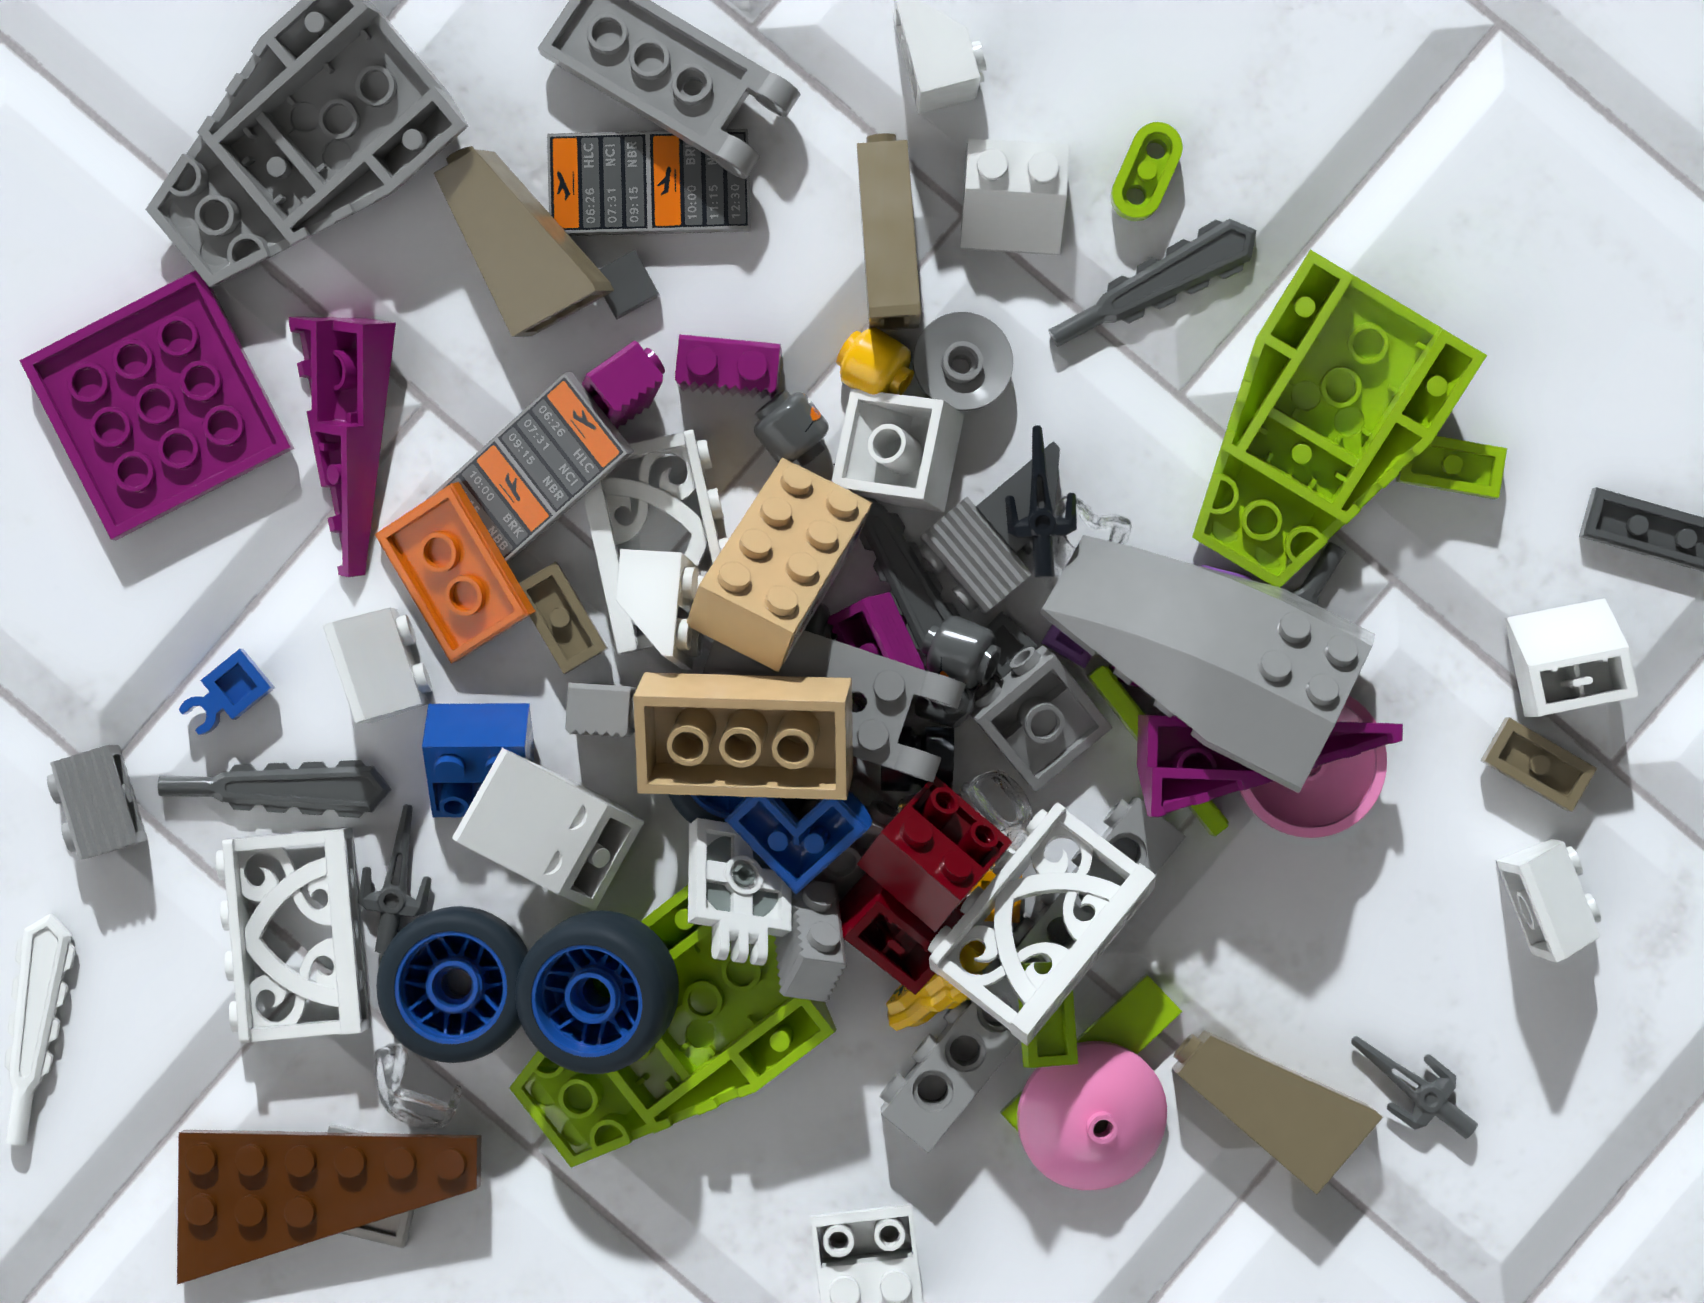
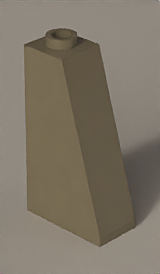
M873 134L866 137V143H857L869 328L874 327L881 331L919 328L921 305L908 141L896 140L895 134Z
M473 146L462 148L446 158L448 165L433 173L512 337L533 336L614 291L610 281L495 152L477 150Z
M1205 1030L1198 1038L1194 1034L1188 1036L1173 1055L1178 1060L1172 1067L1177 1075L1316 1195L1383 1118L1376 1110L1362 1101Z

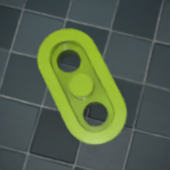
M1163 122L1146 124L1139 129L1130 145L1110 195L1114 210L1126 220H1145L1155 213L1161 203L1183 150L1179 133L1169 124ZM1151 143L1160 144L1164 149V156L1159 159L1151 158L1147 153V146ZM1133 188L1141 190L1144 194V202L1138 205L1130 203L1126 196L1127 191Z

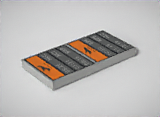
M748 129L725 130L728 134L748 144ZM668 131L547 134L549 214L569 236L751 232L749 175L746 179H742L731 174L713 158Z
M572 371L566 372L427 499L451 483L459 482L508 564L631 455L634 450Z

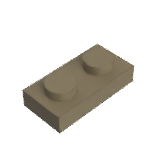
M558 562L552 563L519 583L536 611L530 615V618L563 674L569 673L609 649Z
M1510 717L1504 718L1480 760L1569 812H1573L1597 770L1595 766Z

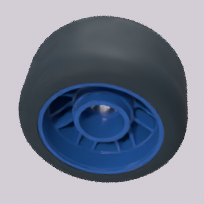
M465 906L446 907L418 917L397 933L381 959L376 989L382 1017L398 1041L412 1052L424 1058L446 1063H461L482 1058L500 1048L521 1026L516 1009L515 987L519 969L528 953V949L521 937L509 924L492 913L481 909ZM451 969H461L470 976L472 985L467 995H457L449 989L447 976Z
M603 910L577 914L562 921L535 942L525 956L518 972L515 987V1001L519 1020L533 1045L555 1064L584 1074L614 1072L633 1064L643 1057L667 1031L674 1017L679 997V981L676 966L668 948L659 936L647 925L631 916ZM594 978L606 985L610 997H604L596 991L593 983Z

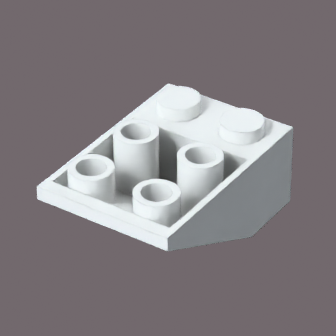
M502 748L452 839L555 894L595 911L643 826L644 821L615 801Z

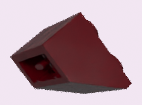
M935 776L934 782L928 781L881 831L857 865L936 932L1013 841Z
M865 873L839 902L843 939L916 995L935 975V972L930 969L929 957L932 954L928 950L930 943L944 926L947 925L953 929L964 915L960 909L967 897L940 928L934 932L871 876Z

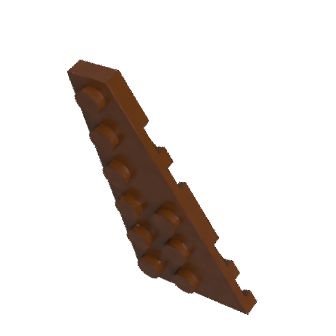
M183 1130L179 1132L177 1285L476 1190L481 1186L482 1135Z

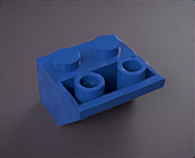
M530 703L428 704L422 751L432 817H464L502 748L534 762V739Z

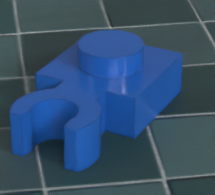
M239 648L200 680L209 693L204 697L195 696L188 698L181 704L179 711L182 715H187L194 708L202 707L206 712V720L195 731L198 735H204L212 732L218 726L220 714L224 710L232 720H236L275 689V687L247 652Z

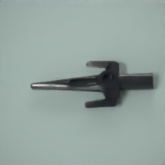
M1035 425L1032 428V474L1029 514L1027 517L1019 520L1015 499L1012 495L1005 498L1007 529L1009 534L1017 538L1032 537L1034 577H1054L1053 536H1066L1077 530L1076 494H1067L1065 518L1055 515L1047 474L1042 427ZM1041 476L1043 484L1044 508L1038 507L1037 478Z

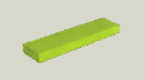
M1101 665L1086 677L1137 741L1138 715L1145 714L1107 666ZM1212 799L1199 805L1188 806L1206 831L1214 837L1229 826V821Z
M1145 974L1077 1038V1043L1086 1041L1111 1042L1138 1054L1182 1011ZM1022 1091L1000 1111L1017 1131V1111Z

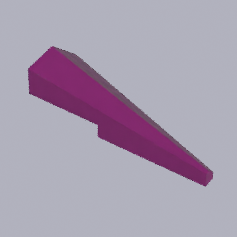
M289 317L290 332L300 334L304 361L297 363L299 377L308 378L311 390L312 409L306 411L320 484L321 487L330 488L335 516L327 518L330 532L339 533L342 547V565L337 566L338 575L345 577L362 576L366 573L396 322L368 318Z
M1138 715L1137 770L1147 816L1149 817L1164 816L1172 811L1192 805H1199L1236 791L1247 790L1273 782V780L1204 746L1191 735L1193 729L1177 716L1169 718L1168 716ZM1336 722L1312 769L1342 758L1359 755L1361 752L1401 742L1403 740V724Z

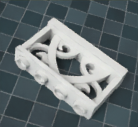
M693 429L629 444L634 452L624 461L643 457L639 471V481L605 477L583 497L618 654L621 655L655 647L645 635L638 636L636 624L616 602L620 557L618 545L630 541L641 531L648 517L649 504L674 517L692 534L684 555L697 567L700 565L707 545L709 546L713 564L729 540L728 537L719 539L715 519L724 518L720 496L717 488L708 490L704 470L713 469L707 439L697 441L696 433ZM665 454H673L682 458L687 465L688 471L684 483L680 485L671 483L669 473L672 468H669L660 476L659 489L649 485L650 470L659 457ZM695 489L702 519L681 502L688 498ZM630 498L639 500L638 512L634 522L626 526L619 524L615 518L616 510L619 507L625 506L632 512ZM701 570V576H705L707 571Z
M1058 802L1048 813L1041 809L1033 817L1025 829L1024 833L1028 838L1017 851L1009 848L1000 857L992 871L996 874L995 878L985 890L978 886L971 892L960 909L964 913L962 918L953 929L947 925L944 926L928 947V950L932 953L929 957L930 969L1008 1028L1011 1034L1026 1046L1029 1045L1154 890L1156 875L1141 863H1135L1069 813ZM1058 838H1066L1078 845L1081 852V863L1077 873H1066L1069 860L1064 850L1061 860L1057 862L1046 860L1044 851L1051 841ZM1092 856H1095L1124 878L1125 882L1119 886L1113 882L1089 876ZM1032 863L1037 874L1019 878ZM1067 893L1063 903V920L1068 933L1076 941L1073 946L1067 949L1055 943L1043 942L1029 945L1017 953L1012 932L1014 902L1036 895ZM1078 894L1085 896L1080 908L1087 905L1095 910L1094 917L1089 921H1080L1074 916L1073 908ZM994 909V930L990 927L980 926ZM971 941H980L985 945V951L981 956L974 957V960L980 963H988L999 956L1001 966L988 974H971L962 967L959 959L960 952ZM1038 955H1045L1052 962V968L1047 974H1038L1034 969L1035 962L1031 963L1025 971L1021 965ZM1006 977L1011 988L1024 1006L1017 1013L985 987L991 986Z
M341 828L223 840V850H218L216 853V871L219 880H225L227 900L221 902L220 919L223 930L230 931L231 951H226L224 965L227 980L234 981L235 1001L230 1002L229 1022L232 1032H238L239 1043L334 1034L362 1033L370 1028L353 829ZM324 844L325 857L296 870L291 857L283 847ZM260 852L268 853L280 862L286 878L279 882L272 870L259 867L264 872L265 880L260 886H254L247 878L246 865L255 854ZM308 884L311 898L318 889L326 891L328 894L327 905L322 909L313 908L308 903L302 888ZM291 896L300 912L308 919L322 925L332 926V938L318 943L306 954L299 973L280 960L262 938L273 916ZM248 899L260 902L251 917H249ZM319 956L329 957L334 964L333 973L331 975H324L320 972V969H317L316 981L311 980L310 974L316 959ZM253 960L266 973L256 979L254 976ZM270 990L274 993L275 1003L273 1007L280 1005L286 999L288 990L295 993L296 998L291 1013L279 1022H272L264 1018L257 1007V1000L261 991ZM307 999L339 1007V1019L299 1022L305 1010Z

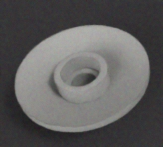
M953 312L935 319L922 331L913 351V370L920 388L929 398L944 400L958 411H972L991 404L1003 393L1012 375L1013 353L1007 337L991 320L971 312ZM964 359L968 362L970 370L964 374L957 373L952 367V361Z

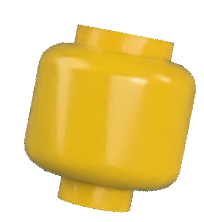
M874 327L862 333L859 331L853 332L843 344L836 360L837 365L841 367V381L852 389H860L869 394L883 392L902 395L914 376V371L909 368L911 362L910 349Z

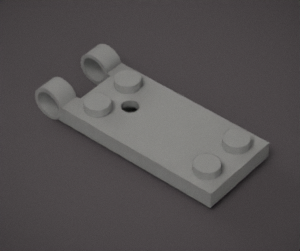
M569 0L538 47L540 55L713 158L722 168L742 179L748 177L759 160L760 155L750 145L728 134L725 130L748 95L754 96L761 105L782 117H787L801 95L798 89L786 79L766 70L651 0ZM690 80H698L702 83L703 87L699 94L691 96L684 92V85Z
M805 630L779 672L714 640L702 673L852 678V693L859 692L867 700L864 710L852 712L853 756L929 782H934L941 757L898 743L913 695L958 709L966 686L965 683L925 671Z

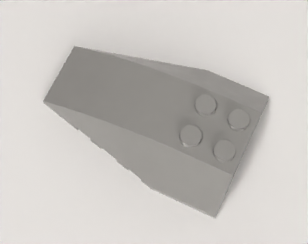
M300 0L269 28L251 50L253 55L241 73H236L225 89L227 94L213 115L207 116L197 131L199 136L187 154L180 156L145 210L209 287H214L395 193L469 127L449 92L389 20L369 0Z
M1086 535L1082 536L1040 613L1089 654L1094 656L1098 653L1115 667L1113 673L1128 685L1134 682L1155 699L1153 705L1169 718L1176 715L1193 729L1191 735L1204 746L1297 793L1301 791L1332 732L1369 655L1375 638L1374 633L1283 588Z

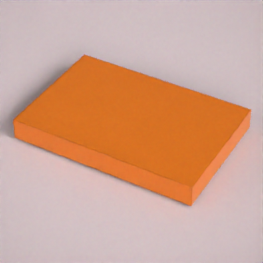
M459 482L451 483L375 534L451 664L460 661L536 612Z

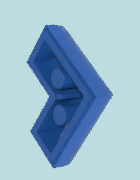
M850 791L847 800L822 799L801 819L780 798L745 797L724 819L795 894L800 892L872 825V819L867 809Z

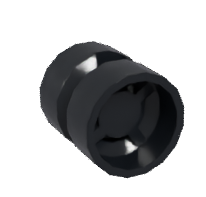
M903 726L898 743L941 757L936 776L952 789L954 728L926 727L921 735H916L911 727ZM881 766V791L909 792L914 784H919L922 789L928 782Z

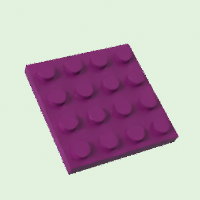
M196 270L19 360L111 540L116 541L294 449L212 287L208 286Z

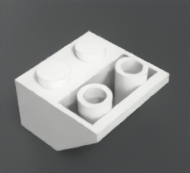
M620 549L616 602L662 656L683 670H692L693 657H700L702 652L703 634L690 628L689 623L686 622L698 586L704 576H701V569L682 552Z
M1605 598L1504 618L1524 717H1539L1639 697L1629 646Z
M912 1204L810 1216L820 1303H924Z

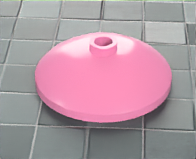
M1351 696L1348 697L1337 722L1376 723L1367 709ZM1386 746L1377 747L1361 752V754L1353 757L1342 758L1317 766V768L1311 770L1299 793L1273 781L1247 790H1241L1240 794L1247 806L1260 820L1280 832L1305 838L1330 836L1346 830L1357 823L1377 801L1387 772Z
M1086 1041L1077 1043L1078 1064L1038 1067L1033 1071L1020 1096L1017 1111V1127L1026 1154L1037 1169L1047 1178L1072 1189L1100 1190L1113 1187L1130 1179L1151 1160L1165 1132L1167 1103L1159 1078L1139 1055L1115 1043ZM1098 1121H1108V1127L1104 1132H1093L1094 1126Z

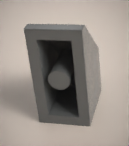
M1053 441L1045 448V457L1053 511L1055 513L1060 448ZM1032 459L976 506L1015 553L1022 548L1027 555L1033 552L1032 537L1017 538L1008 533L1005 498L1011 495L1014 497L1019 520L1028 516ZM1039 476L1037 478L1038 507L1044 508L1042 478Z

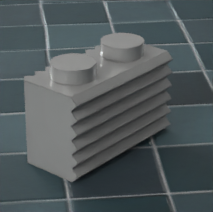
M968 497L964 498L920 536L925 546L919 552L938 574L946 569L958 584L951 590L969 612L978 607L983 614H986L1032 575L1031 571Z
M569 683L565 729L569 734L621 736L622 738L632 736L635 733L633 695L637 687Z
M106 745L50 762L53 774L47 776L48 789L53 801L56 804L62 803L67 822L61 826L62 836L67 849L70 852L76 851L79 860L92 858L147 841L136 797L133 794V787L130 784V777L127 774V768L124 764V758L119 745Z
M812 880L797 894L792 891V931L783 937L774 936L776 937L774 944L777 946L775 952L778 954L776 960L779 962L777 968L780 970L777 976L781 978L778 984L782 986L779 992L783 996L824 1002L830 1000L829 994H832L833 988L837 987L836 982L840 980V975L844 974L843 969L847 968L837 887L834 883Z

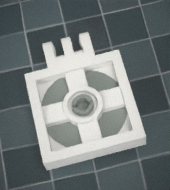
M697 818L689 824L688 923L712 926L711 953L713 959L726 960L731 941V960L733 962H746L750 944L751 964L763 966L768 957V935L783 937L792 931V890L728 823Z

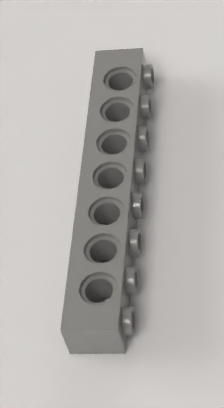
M1135 796L1129 803L1123 799L1119 800L1103 820L1109 827L1101 836L1112 845L1122 838L1132 839L1137 847V856L1134 862L1137 864L1141 863L1154 874L1159 871L1186 838L1183 833L1162 816H1147L1145 802ZM1080 849L1071 860L1077 865L1072 873H1077L1081 863ZM1092 856L1089 876L1098 877L1119 886L1125 882L1124 878L1095 856ZM1067 893L1042 894L1039 901L1045 906L1032 921L1025 916L1012 931L1017 953L1032 944L1052 943L1047 938V927L1053 919L1063 917V903ZM1078 894L1073 908L1074 916L1080 921H1089L1094 917L1095 910L1087 905L1080 908L1081 900ZM1071 937L1066 943L1058 945L1070 949L1076 941ZM1045 955L1035 956L1041 962L1051 961ZM996 958L993 960L992 963L982 970L983 974H988L1001 966L1000 959ZM1006 977L991 986L985 987L995 996L1006 998L1010 1002V1008L1017 1013L1019 1012L1018 997ZM966 1000L956 1008L949 1009L943 1017L949 1022L937 1039L929 1034L912 1055V1058L917 1062L905 1078L897 1073L879 1096L885 1101L880 1107L881 1115L927 1153L932 1150L1020 1041L1000 1022H991L984 1018L982 1008L972 1000ZM959 1036H971L979 1044L977 1054L968 1061H959L950 1054V1046ZM937 1075L947 1083L946 1091L939 1099L927 1100L919 1094L918 1085L926 1076Z

